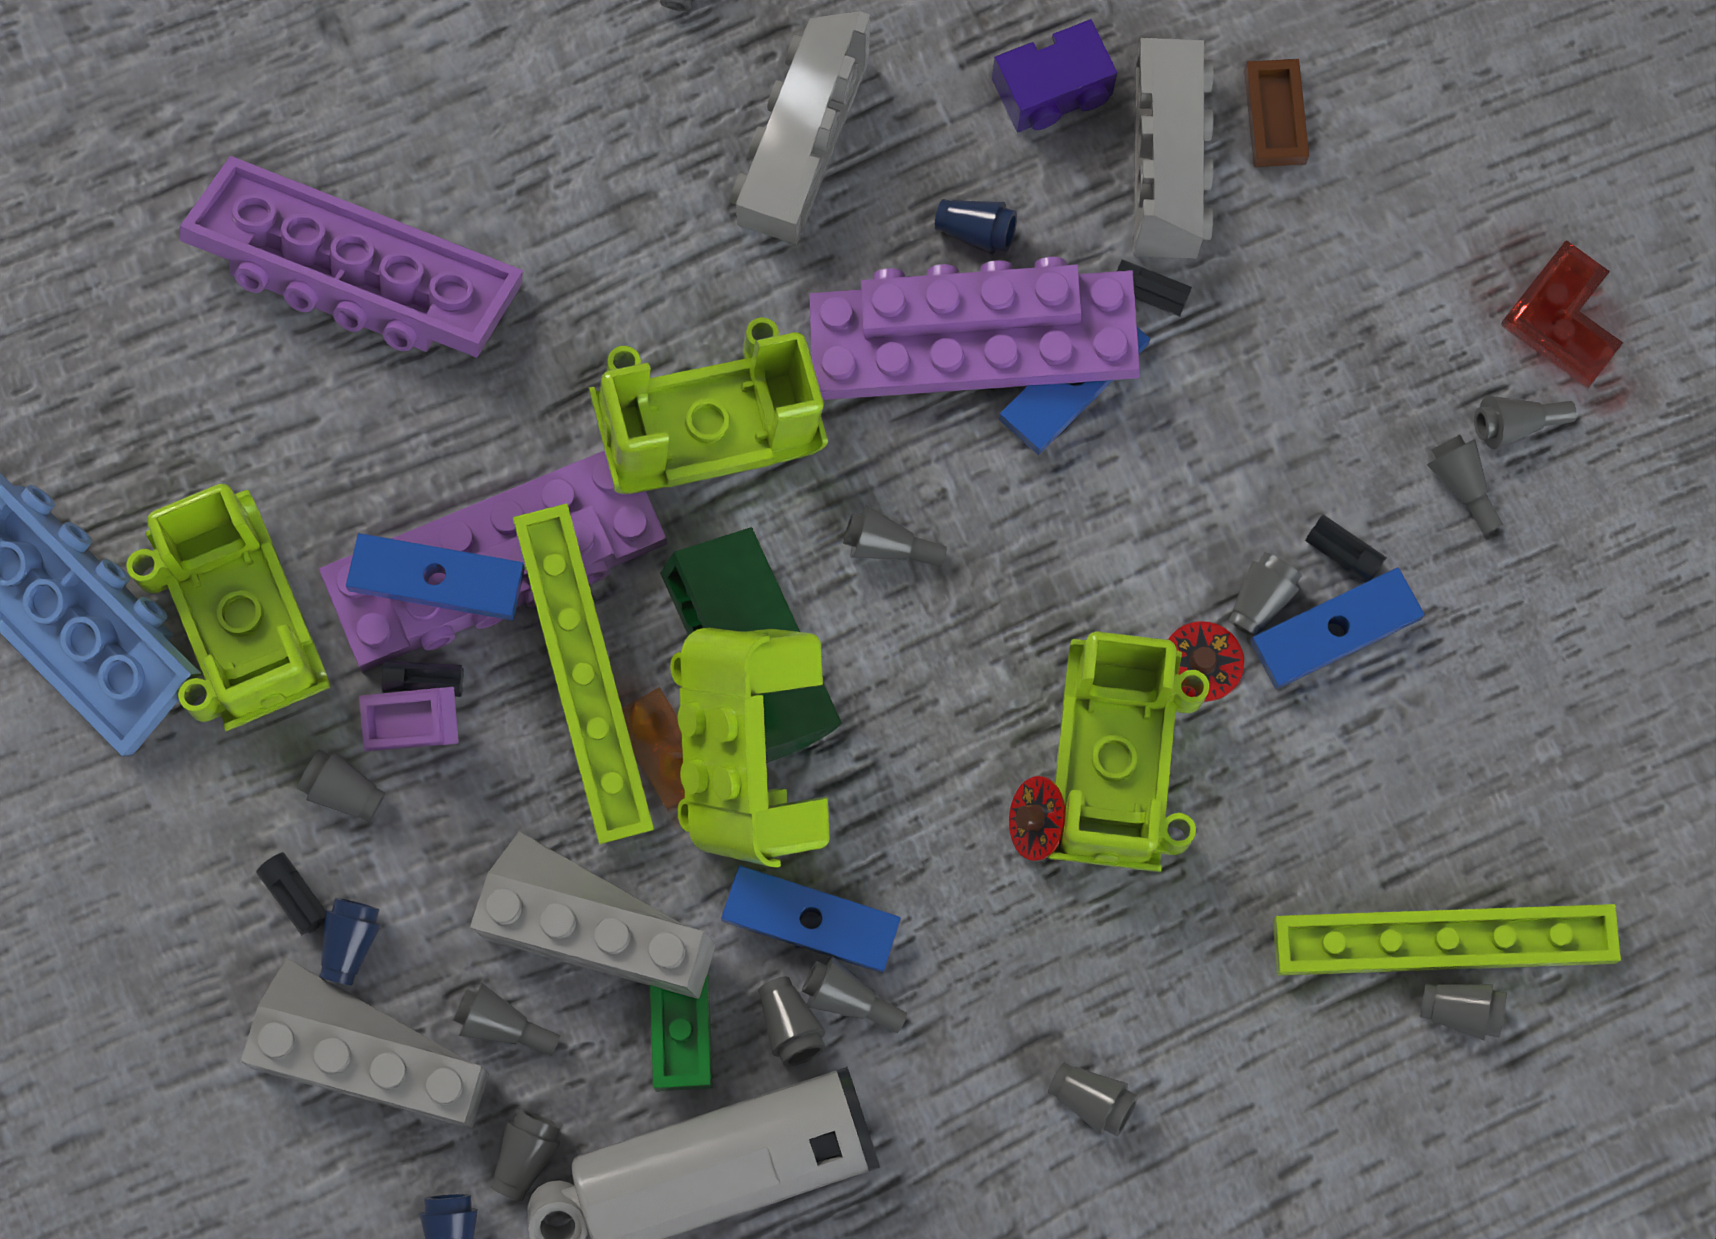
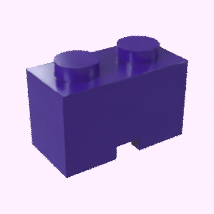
M1092 19L1054 33L1052 35L1054 44L1037 50L1034 42L994 57L992 81L1017 133L1031 127L1034 130L1050 127L1062 115L1079 108L1082 111L1096 109L1107 102L1110 96L1113 95L1117 71Z

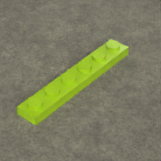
M568 504L513 517L515 529L599 845L654 830Z
M1615 904L1275 916L1273 919L1277 976L1616 964L1621 961Z

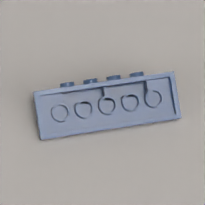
M0 473V633L121 756L134 755L179 701L178 693L182 684L189 679L198 678L201 673L169 642L174 634L163 625L167 619L166 612L149 598L140 597L138 600L125 587L130 581L128 574L110 560L103 559L100 562L88 550L92 544L90 536L79 526L71 522L62 524L50 512L55 507V502L46 492L33 485H28L27 487L14 486Z

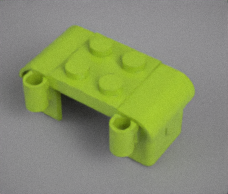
M765 317L756 318L747 326L743 344L744 359L650 378L651 368L649 363L641 364L640 355L634 348L629 346L614 348L608 356L607 371L602 375L600 391L595 390V387H589L588 389L615 491L620 494H634L663 487L668 488L803 458L825 448L828 444V439L821 417L824 401L804 335L798 332L779 335V329L771 319Z
M221 483L156 509L148 515L147 525L149 530L145 534L154 551L139 549L133 552L127 560L126 568L128 574L137 585L147 593H159L169 588L205 680L200 678L189 679L179 689V702L194 719L207 722L222 716L223 727L227 732L331 688L330 681L259 509L249 490L235 494L229 485ZM154 567L151 573L143 576L148 568ZM207 695L202 704L194 706V702L199 696Z
M701 628L694 631L685 640L681 652H677L672 656L670 664L674 682L682 686L680 688V707L677 716L678 725L682 732L683 764L680 770V778L685 790V798L678 805V819L681 827L686 832H689L694 845L704 852L769 867L781 866L779 859L771 857L824 848L830 840L828 797L787 803V789L767 790L763 695H760V693L823 685L822 649L819 637L812 633L778 629L741 632Z
M1099 631L1089 634L1086 640L1071 639L1054 782L1063 796L1066 815L1064 832L1060 843L1055 851L1048 856V859L1161 872V854L1179 855L1186 851L1196 835V826L1191 817L1183 813H1174L1166 818L1175 713H1193L1197 711L1209 692V681L1203 673L1197 670H1187L1178 675L1182 652L1177 651L1172 641ZM1182 687H1192L1196 690L1198 696L1189 697L1185 695ZM1172 827L1180 829L1185 836V840L1176 841L1172 839L1168 834V829Z

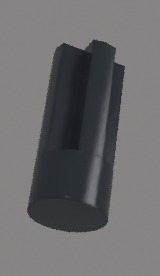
M1121 260L1117 271L1133 270L1135 299L1179 317L1181 316L1192 289L1191 286L1126 260Z
M1324 514L1319 518L1305 540L1365 583L1374 578L1387 559L1386 556Z
M384 661L381 679L382 693L454 687L455 697H462L464 668H462V665Z
M284 852L271 857L257 869V875L301 936L307 932L309 934L312 933L325 921L326 910Z

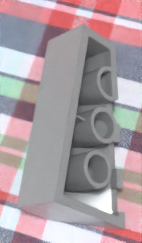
M858 11L810 18L803 36L797 34L793 36L785 64L790 66L784 82L776 80L770 93L767 110L771 111L772 114L767 127L758 126L752 138L749 157L754 159L748 175L740 172L733 186L730 203L736 205L737 225L795 245L798 244L869 62L870 14Z
M1140 38L1135 60L1133 256L1197 258L1202 241L1211 240L1213 210L1212 208H1203V191L1211 190L1213 179V159L1204 158V141H1211L1213 110L1204 109V92H1211L1213 60H1204V40Z
M521 832L517 833L488 872L470 926L472 930L485 940L698 999L700 998L716 944L704 931L686 927Z
M288 958L284 960L257 1007L240 1061L254 1070L473 1129L489 1075L482 1066L473 1064Z

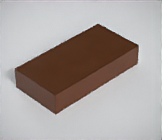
M1299 59L1247 61L1244 75L1254 167L1306 165L1309 158V147Z

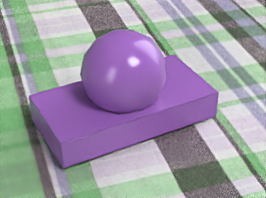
M454 687L359 696L364 751L459 743Z

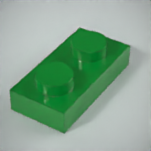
M707 973L699 999L650 985L653 1089L656 1092L713 1088L709 974Z

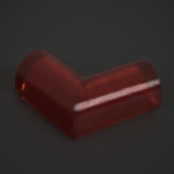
M1567 240L1501 322V326L1587 389L1623 344L1618 338L1580 312L1610 271Z

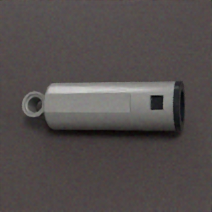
M848 1067L575 1157L571 1166L575 1185L560 1180L550 1181L539 1186L531 1195L528 1203L529 1239H585L588 1236H591V1239H667L880 1168ZM553 1211H563L572 1216L568 1223L556 1227L548 1225L542 1220Z

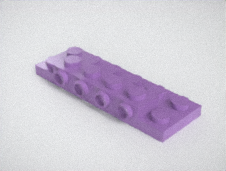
M232 156L228 158L180 225V241L229 260L230 275L234 276L237 283L245 290L259 293L264 288L283 295L285 301L292 308L300 312H310L313 308L333 315L335 321L348 331L358 332L363 327L382 334L387 344L399 351H409L412 347L427 352L433 341L477 358L520 289L523 280V270Z
M1060 257L1041 258L1035 262V268L1013 269L1012 264L1006 261H990L981 266V272L959 273L957 267L942 264L930 267L925 276L905 277V273L899 269H881L873 274V279L861 280V290L809 293L811 356L823 400L1140 378L1133 270L1079 274L1078 265H1067L1066 260Z
M601 451L391 538L524 563L513 517L567 503L589 585L605 578L609 574V568L667 545V538L646 491L634 494H620L615 491L605 451ZM353 554L318 568L362 672L420 647H424L425 650H434L445 646L455 639L454 633L473 625L477 629H482L504 620L349 592L346 588V582ZM525 566L517 607L523 604H527L528 607H536ZM435 573L429 578L428 584H440L446 575Z

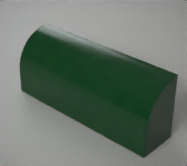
M752 527L674 551L660 572L688 636L701 628L741 632L763 629L800 632ZM824 683L819 686L760 693V695H763L766 763L790 755L817 742L842 724Z

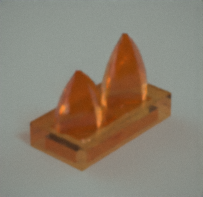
M658 687L623 707L622 711L634 756L666 811L669 813L678 808L679 802L685 798V790L680 778V770L683 764L682 732L678 725L677 715L661 688Z

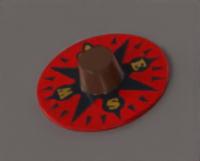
M1192 622L1178 628L1168 638V640L1175 644L1177 651L1182 652L1178 675L1187 670H1197L1207 677L1209 692L1204 702L1221 699L1238 685L1244 670V655L1238 640L1226 628L1212 622ZM1182 687L1185 695L1189 697L1198 696L1196 690L1192 687Z
M1034 776L1024 781L1013 797L1009 812V831L1013 845L1021 856L1032 861H1040L1051 855L1059 845L1064 832L1066 814L1063 796L1057 785L1047 777Z

